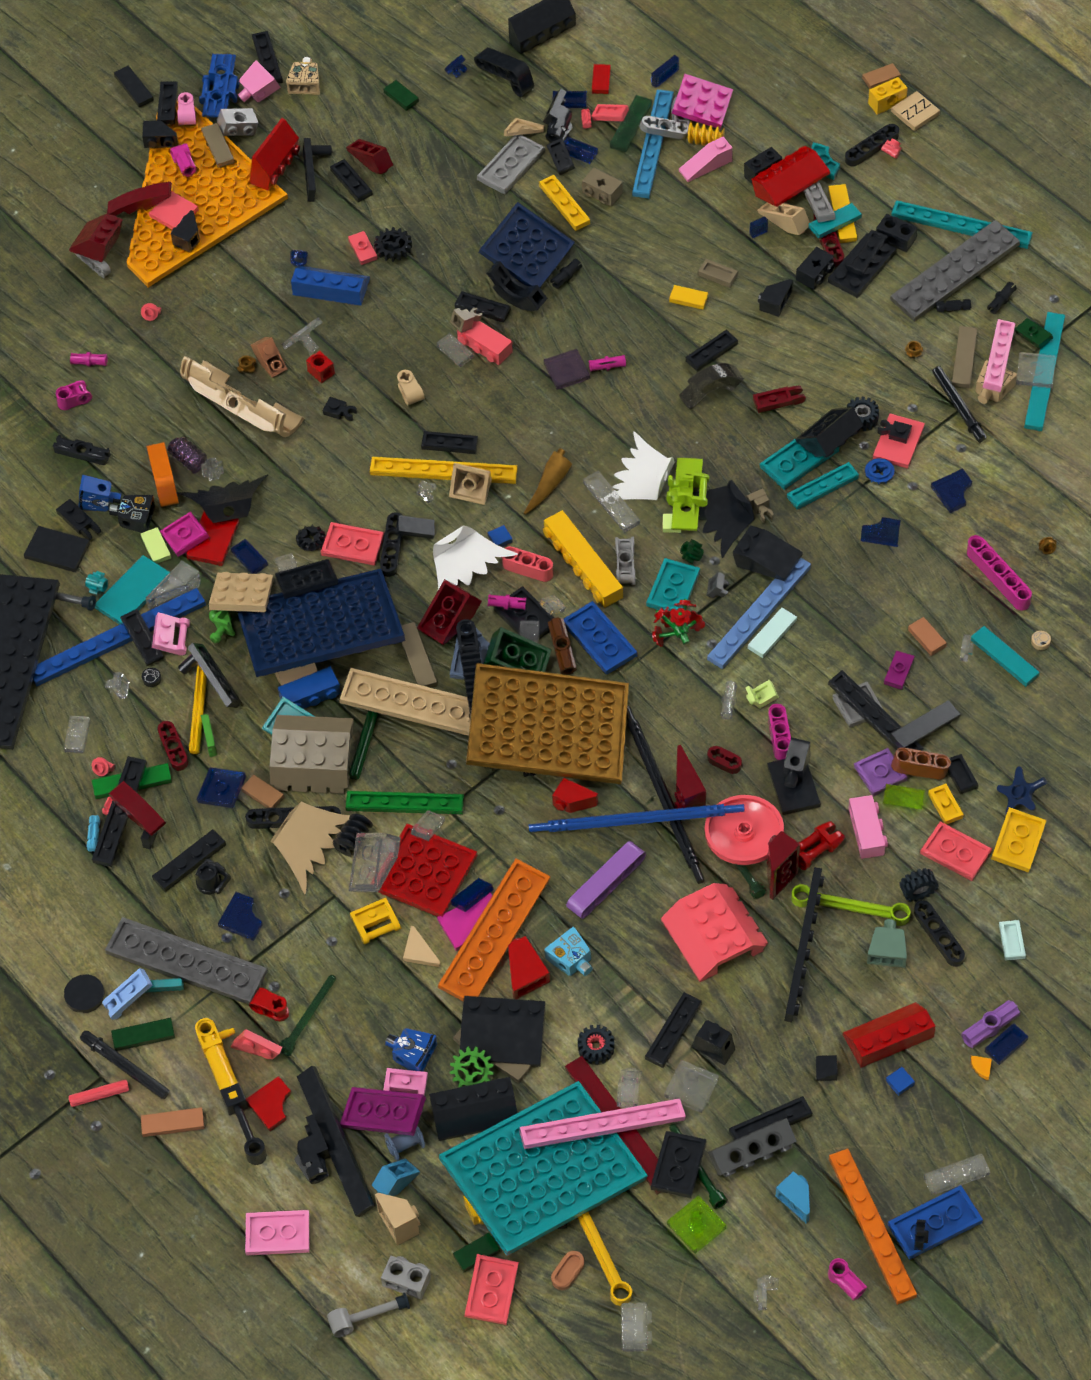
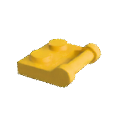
M386 897L350 912V917L364 945L370 943V940L401 929L399 921ZM388 919L391 922L368 933L365 931V929Z

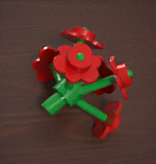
M684 599L680 600L679 603H675L674 606L683 607L678 610L672 609L667 611L669 609L668 606L665 609L661 607L659 610H656L654 623L662 618L661 623L666 628L672 627L674 631L662 633L661 627L655 626L652 638L657 645L662 647L664 637L674 635L681 639L683 645L690 642L687 636L689 633L688 629H695L698 632L705 627L700 614L687 610V607H696V605L691 604L690 600Z

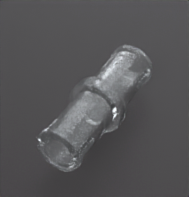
M732 681L726 682L725 693L721 699L723 705L720 716L723 719H731L733 717V708L737 702L735 696L738 685Z

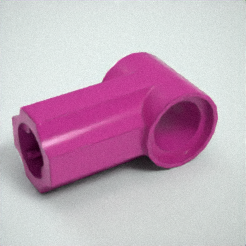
M187 143L170 148L174 163H177L182 175L192 176L196 172V166L191 158Z
M840 1258L832 1260L828 1270L829 1280L837 1284L853 1301L858 1299L867 1290V1286L849 1269L845 1260ZM839 1268L843 1273L836 1274L833 1269Z

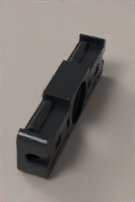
M61 435L57 436V443L54 442L53 444L54 452L57 454L99 465H106L111 455L109 448L95 447L93 443L78 439L75 441L61 438ZM79 448H86V451L83 453L77 452Z

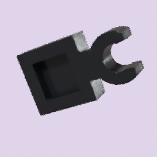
M329 397L322 411L323 415L340 420L341 416H344L346 420L353 421V415L349 413L356 414L357 408L355 406H347L345 401Z
M881 420L880 426L885 428L878 427L877 433L880 435L889 434V439L906 444L912 431V425L894 421L892 425L887 420Z
M917 1219L914 1250L923 1251L924 1243H928L929 1231L925 1230L926 1220Z

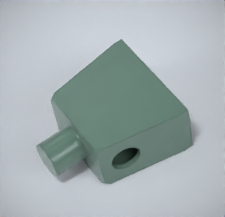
M887 919L884 921V927L875 928L868 951L867 964L905 968L907 953L904 930L896 929V921Z

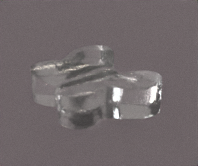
M424 480L418 483L419 490L416 492L417 495L422 496L427 503L432 502L434 497L431 492L436 489V485L434 483H426Z

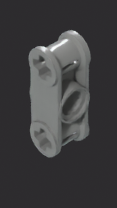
M615 537L617 554L616 579L620 584L632 583V585H635L634 537L630 539Z

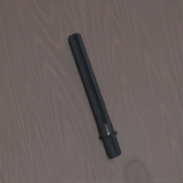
M936 366L932 373L966 423L968 432L972 433L978 442H983L987 436L981 428V423L977 422L943 369L940 366Z
M89 1031L82 1032L80 1040L91 1047V1051H96L159 1098L165 1099L170 1093L168 1088L103 1042V1038H98Z

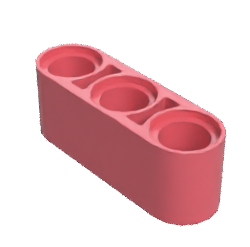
M509 546L505 548L518 554L502 557V566L505 570L543 582L550 581L553 578V562L551 559Z

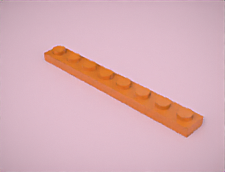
M847 1148L829 1155V1161L896 1304L898 1305L916 1298L917 1293L849 1149Z

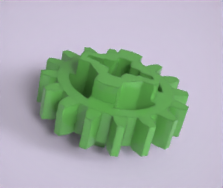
M467 1047V1052L464 1053L460 1049V1056H453L456 1062L450 1063V1066L454 1067L450 1074H455L456 1076L453 1082L457 1080L460 1082L458 1087L491 1081L488 1075H494V1072L490 1071L494 1064H489L488 1061L492 1057H485V1050L479 1053L478 1047H475L474 1051ZM471 1055L468 1062H460L465 1056ZM478 1057L484 1061L485 1067L480 1066ZM474 1063V1067L481 1071L473 1072L471 1075L469 1074L470 1070L463 1068V1066H471ZM458 1070L464 1072L466 1075L465 1080L461 1078ZM484 1075L481 1080L473 1083L475 1076Z

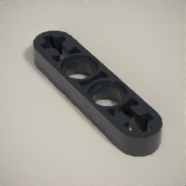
M888 124L845 153V163L848 166H857L879 152L887 140L891 141L892 138L894 140L898 139L899 127L896 124ZM881 139L883 142L876 143L874 140ZM863 147H868L870 150L863 151L861 149Z
M397 512L388 515L380 561V569L386 577L394 576L398 569L403 535L397 534V523L396 528L393 526V522L397 520L398 515L402 516V514ZM391 534L398 535V538L395 540H391L388 537ZM389 549H394L396 553L393 555L386 554V551ZM388 561L391 562L390 569H386L388 567Z
M918 901L914 906L915 918L947 963L953 967L961 966L965 959L963 948L928 901ZM919 908H922L923 910L927 909L926 915L923 911L919 912ZM936 922L939 924V928L931 929L928 924ZM946 937L950 940V943L943 945L939 942V939ZM952 952L956 956L959 955V959H957L956 957L952 958Z

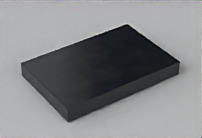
M38 526L24 553V558L76 573L90 545V540Z
M329 559L275 573L284 599L339 584Z
M523 586L513 592L510 597L526 598L525 610L508 608L506 610L504 607L493 606L494 611L518 635L534 642L550 632L548 622L555 618Z
M785 759L767 763L782 815L820 807L821 803L809 766H807L803 781H797L796 787L790 788L784 785L786 779L783 773Z
M666 1131L650 1186L651 1190L692 1199L707 1140Z

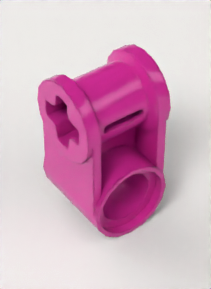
M79 380L59 387L56 390L59 409L69 410L91 401L92 395L87 391L85 381Z

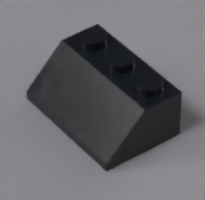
M854 407L835 408L828 411L795 440L814 456L829 457L834 453L833 450L844 445L849 437L856 435L863 426V423Z

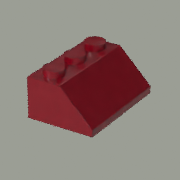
M104 214L88 221L69 248V251L103 262L119 238L123 219L117 218L114 215Z
M783 831L777 836L773 835L768 842L767 877L769 896L772 900L796 877L799 868L800 844Z

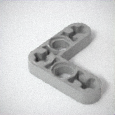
M675 97L672 102L671 113L677 97ZM671 114L672 120L644 116L639 127L645 133L685 139L688 133L689 119L684 118V120H680L674 114ZM661 125L666 126L668 130L661 128Z

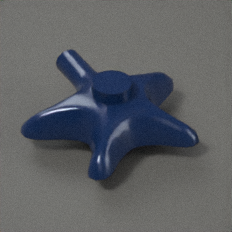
M1017 767L1012 785L997 786V791L1003 793L1008 798L1006 814L1009 807L1016 809L1020 805H1024L1029 810L1034 811L1036 805L1032 800V795L1037 789L1047 784L1046 779L1042 777L1033 783H1027L1022 767Z

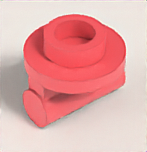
M892 138L891 141H886L881 150L896 159L902 149L899 147L901 143Z
M147 303L141 308L142 317L148 321L155 320L158 314H161V307H157L152 303Z
M97 757L92 761V770L98 776H105L108 772H112L115 769L114 764L102 757Z

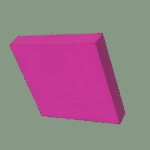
M191 511L160 531L163 538L178 557L209 538L207 532Z

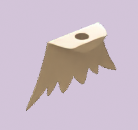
M301 801L288 814L271 839V843H274L295 874L303 893L306 894V870L311 874L314 873L310 860L325 864L321 848H335L333 846V839L329 834L341 832L336 825L346 823L350 815L329 812Z

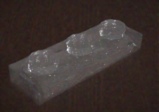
M979 1154L925 1173L924 1180L931 1195H935L990 1175V1169L983 1155Z

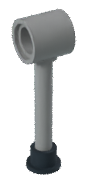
M404 1292L402 1296L396 1297L394 1301L349 1315L346 1308L335 1309L327 1315L333 1336L338 1338L353 1332L352 1323L397 1308L399 1310L404 1308L410 1309V1305Z

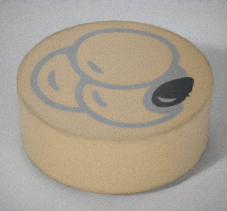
M1036 631L1032 635L1031 644L1035 649L1045 650L1050 646L1051 637L1047 632Z

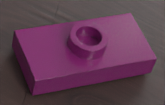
M896 650L884 679V684L902 690L915 656Z

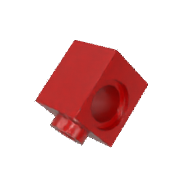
M321 351L311 355L306 360L307 371L321 384L335 374L334 363Z

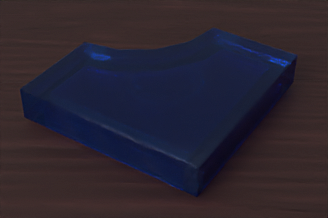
M960 469L931 483V488L949 513L966 506L964 493L966 489L972 486V480L964 469Z
M882 517L881 521L877 524L862 525L861 541L898 547L901 520Z
M235 892L218 922V927L254 941L263 925L262 921L256 918L252 912L254 899Z

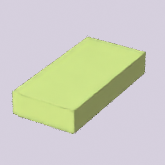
M158 527L140 534L153 562L158 564L171 559V554Z

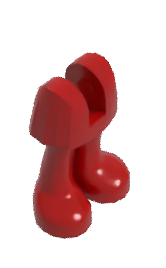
M832 821L815 827L814 832L810 836L798 842L800 844V869H809L812 865L811 862L826 850L830 853L835 851L843 842L845 835L841 831L834 832L836 826ZM818 841L820 842L819 845H817L816 847H814V848L811 849L810 851L804 852L805 850H807L809 847H811L812 845H814V844L817 843Z

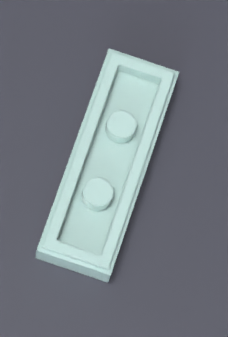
M781 608L748 644V649L764 658L797 621V616Z

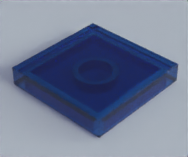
M210 767L197 796V802L233 808L246 779L245 772Z

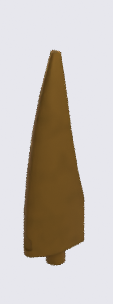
M559 448L557 452L554 451L546 463L538 488L524 511V515L548 497L571 468L572 463L563 456L565 450Z

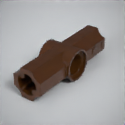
M553 618L548 622V627L560 673L570 675L577 671L565 622L563 618ZM560 645H566L564 648H559Z

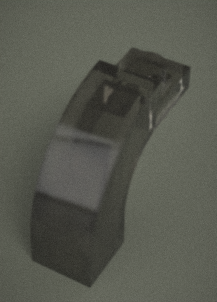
M727 363L715 364L693 375L687 381L689 385L679 396L687 408L692 409L711 391L719 388L733 391L744 378L734 365Z

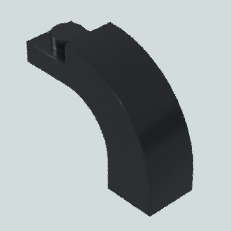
M501 261L495 262L486 273L495 284L492 287L495 292L505 301L519 309L526 311L539 310L548 299L538 285L526 286L515 280Z

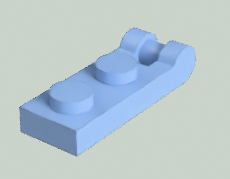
M139 968L103 1000L102 1003L109 1010L108 1015L112 1020L118 1019L126 1008L152 986L144 969Z

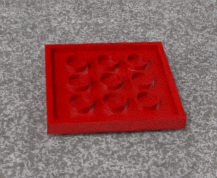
M406 824L372 883L371 888L378 893L427 913L443 917L477 858L478 853L475 850Z

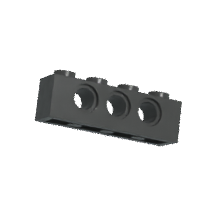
M787 1118L715 1148L709 1151L708 1154L717 1175L724 1174L727 1177L736 1173L735 1169L743 1166L745 1169L754 1165V1160L762 1158L763 1161L773 1157V1152L780 1149L781 1152L791 1149V1144L797 1141ZM769 1135H773L776 1138L774 1146L768 1144L767 1139ZM751 1143L757 1146V1152L754 1155L749 1152V1145ZM732 1151L737 1152L739 1155L736 1163L730 1159Z

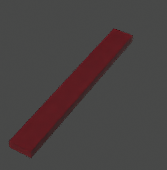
M583 1056L565 1066V1070L573 1081L581 1083L601 1112L621 1109ZM636 1129L617 1132L648 1175L646 1181L651 1186L658 1158Z

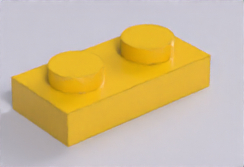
M947 784L928 790V795L944 824L947 825L963 819L964 814Z

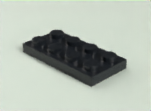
M869 233L865 234L828 277V283L856 298L861 295L896 254L897 248L885 242L862 276L847 270L846 265Z

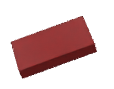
M594 64L592 94H609L611 65Z

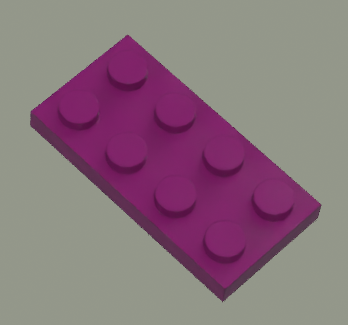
M352 1087L340 1124L343 1128L414 1136L426 1097L423 1094Z

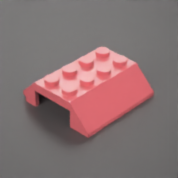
M713 883L678 900L661 918V921L699 982L718 974L719 965L750 950L751 955L755 956L763 952V949L768 944L762 932H757L759 931L758 926L753 918L748 916L749 912L742 901H738L739 897L733 887H728L727 884Z

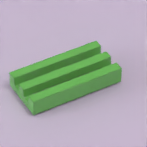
M204 714L201 715L209 756L213 757L216 756L217 751L209 715Z

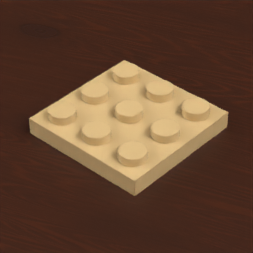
M217 573L209 601V610L266 612L273 585V575L265 573Z

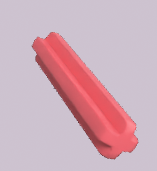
M127 1080L110 1083L69 1095V1102L71 1107L127 1092L129 1091V1085Z

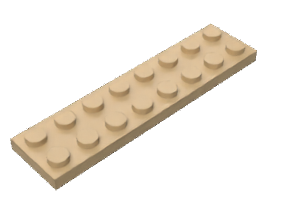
M350 668L340 696L341 704L469 736L470 714L467 697Z

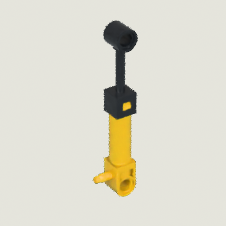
M209 1018L200 1019L195 1025L197 1038L215 1077L228 1114L236 1113L247 1140L244 1146L247 1160L252 1165L262 1164L267 1158L265 1144L263 1140L254 1137L243 1111L248 1109L247 1101L240 1083H238L222 1042V1039L235 1034V1030L231 1028L218 1032L213 1020ZM205 1030H210L208 1033H202ZM254 1149L260 1150L258 1153H251Z

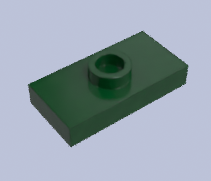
M1026 318L1015 328V332L1039 349L1053 339L1050 332L1029 318Z

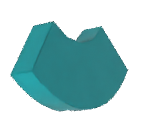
M813 142L811 149L818 153L830 170V174L826 177L834 180L839 171L840 163L835 162L830 157L829 146Z

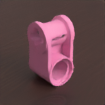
M188 92L181 93L178 96L179 125L196 124L193 95Z

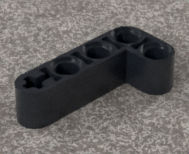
M489 47L474 57V62L480 69L509 80L512 90L519 97L525 95L535 86L528 65L519 59Z

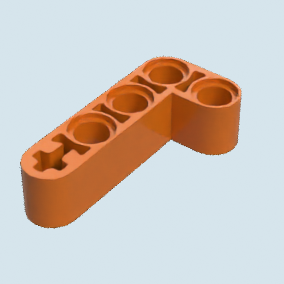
M165 443L146 446L160 506L165 507L178 504L177 492Z

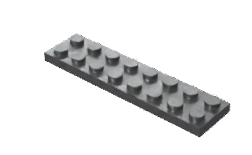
M994 220L892 294L890 300L915 322L933 309L937 301H944L1018 247L1020 240L997 220Z
M124 917L121 918L105 948V952L108 955L176 979L181 978L184 982L246 1004L251 1002L268 972L267 968Z

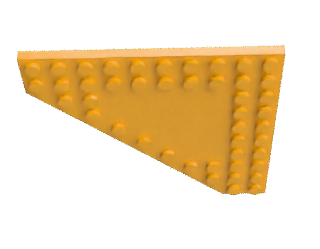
M178 100L175 124L167 126L177 133L179 145L187 143L191 158L196 166V172L190 177L183 176L177 163H174L170 148H150L142 187L170 181L172 183V192L197 205L199 210L194 215L200 242L190 253L173 245L171 238L172 229L149 216V212L154 207L147 211L143 208L138 209L133 229V238H131L129 248L130 253L127 258V267L148 288L288 199L287 193L277 184L272 185L269 190L250 184L252 160L227 136H224V139L234 158V163L218 168L201 131L202 127L212 125L213 123L207 117H202V112L195 107L196 124L179 125Z

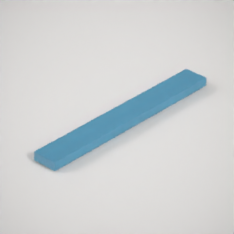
M657 89L651 116L663 119L669 118L674 91ZM661 125V128L666 130V126ZM646 133L632 191L633 197L650 198L664 136Z

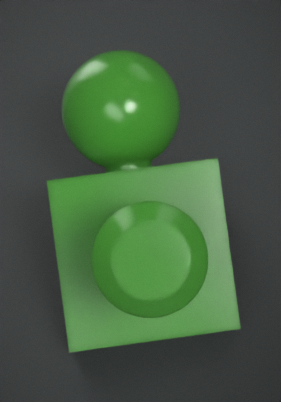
M211 610L209 619L215 624L217 630L210 635V640L213 643H219L223 633L234 636L235 632L231 623L232 618L228 611Z

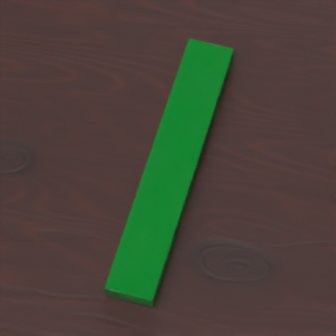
M347 791L345 808L346 811L463 815L464 794Z

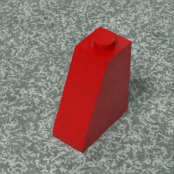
M526 936L516 938L508 944L514 999H519L550 982L549 971Z

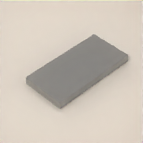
M514 135L477 175V180L505 195L545 152V147L523 135Z

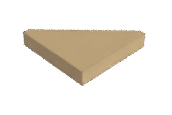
M515 118L504 130V136L544 132L545 126Z
M411 926L403 961L440 967L439 959L416 928Z

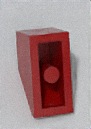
M563 778L552 795L553 806L560 811L568 813L596 807L598 805V793Z

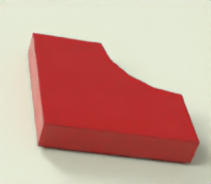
M278 1076L246 1098L249 1107L269 1131L286 1121L283 1105L286 1098L291 1094V1090Z

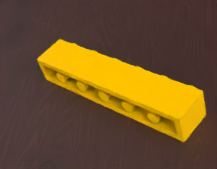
M562 510L546 518L543 528L544 535L553 541L555 549L563 554L567 564L570 563L577 577L580 576L583 580L585 588L591 590L595 601L601 603L605 608L622 599V585L565 512Z

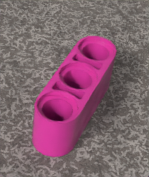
M773 704L769 708L768 725L774 756L777 760L786 759L791 735L785 707L781 704Z

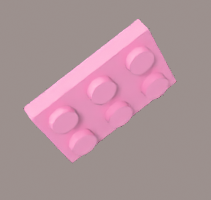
M309 1210L246 1213V1256L309 1253Z

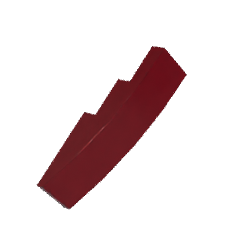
M168 181L152 184L122 194L108 202L107 214L117 216L122 212H126L130 215L140 208L147 211L171 197L172 183Z

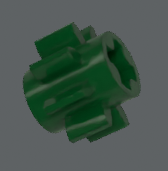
M693 539L690 542H684L680 549V553L683 555L682 559L693 564L694 560L699 561L704 553V550L701 548L702 544Z

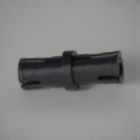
M575 258L569 265L562 267L560 272L550 280L553 283L552 286L558 289L565 281L570 280L573 274L582 268L581 262Z
M1007 282L1005 287L995 294L994 300L987 306L988 310L992 308L990 313L996 314L1002 305L1009 301V297L1017 289L1016 285L1011 288L1014 283Z

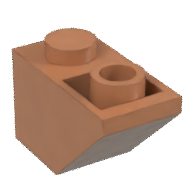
M264 337L250 345L258 362L271 377L287 370L272 337Z

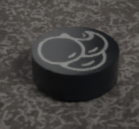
M156 668L145 669L142 673L144 685L148 687L157 686L161 682L160 671Z

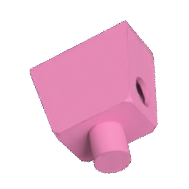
M256 60L239 80L244 89L238 94V97L245 102L252 96L257 102H260L281 87L273 76Z

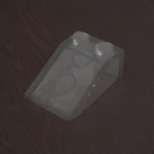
M387 833L356 834L349 892H379L398 858L401 837Z

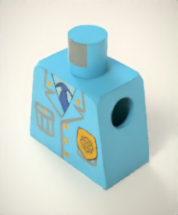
M574 927L570 928L544 949L545 959L568 976L573 975L578 970L584 976H587L593 969L588 963L591 960V951Z

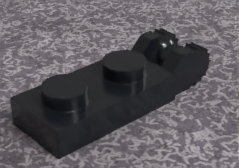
M71 499L56 509L57 514L88 540L93 538L91 533L87 531L89 528L96 534L101 533L100 527Z

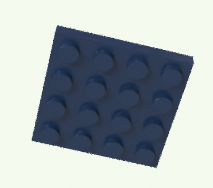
M517 202L478 253L494 264L497 261H501L511 276L526 286L538 285L541 288L575 242Z

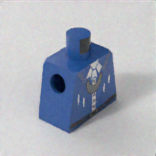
M82 475L79 489V507L82 510L108 511L110 502L120 504L122 493L111 492L112 483L110 481Z
M406 1028L400 1037L389 1034L385 1045L393 1048L392 1055L396 1063L408 1070L423 1072L437 1046V1038L433 1034Z

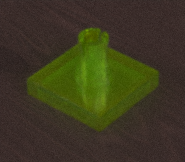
M699 1195L667 1220V1225L694 1254L726 1229V1224Z

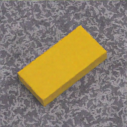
M674 285L669 302L704 310L708 299V292Z

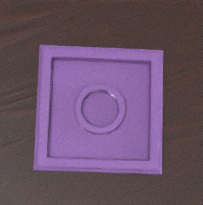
M888 748L854 763L855 770L872 796L907 781L906 774L895 772L892 769L891 763L894 756Z

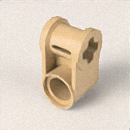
M409 370L400 371L397 375L398 388L406 405L408 406L425 399L423 390L417 383L413 373Z

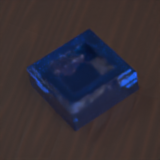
M765 216L750 223L749 235L752 238L768 232V219Z

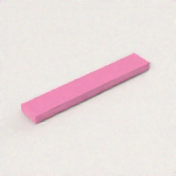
M1000 319L997 321L983 388L1001 392L1015 323Z

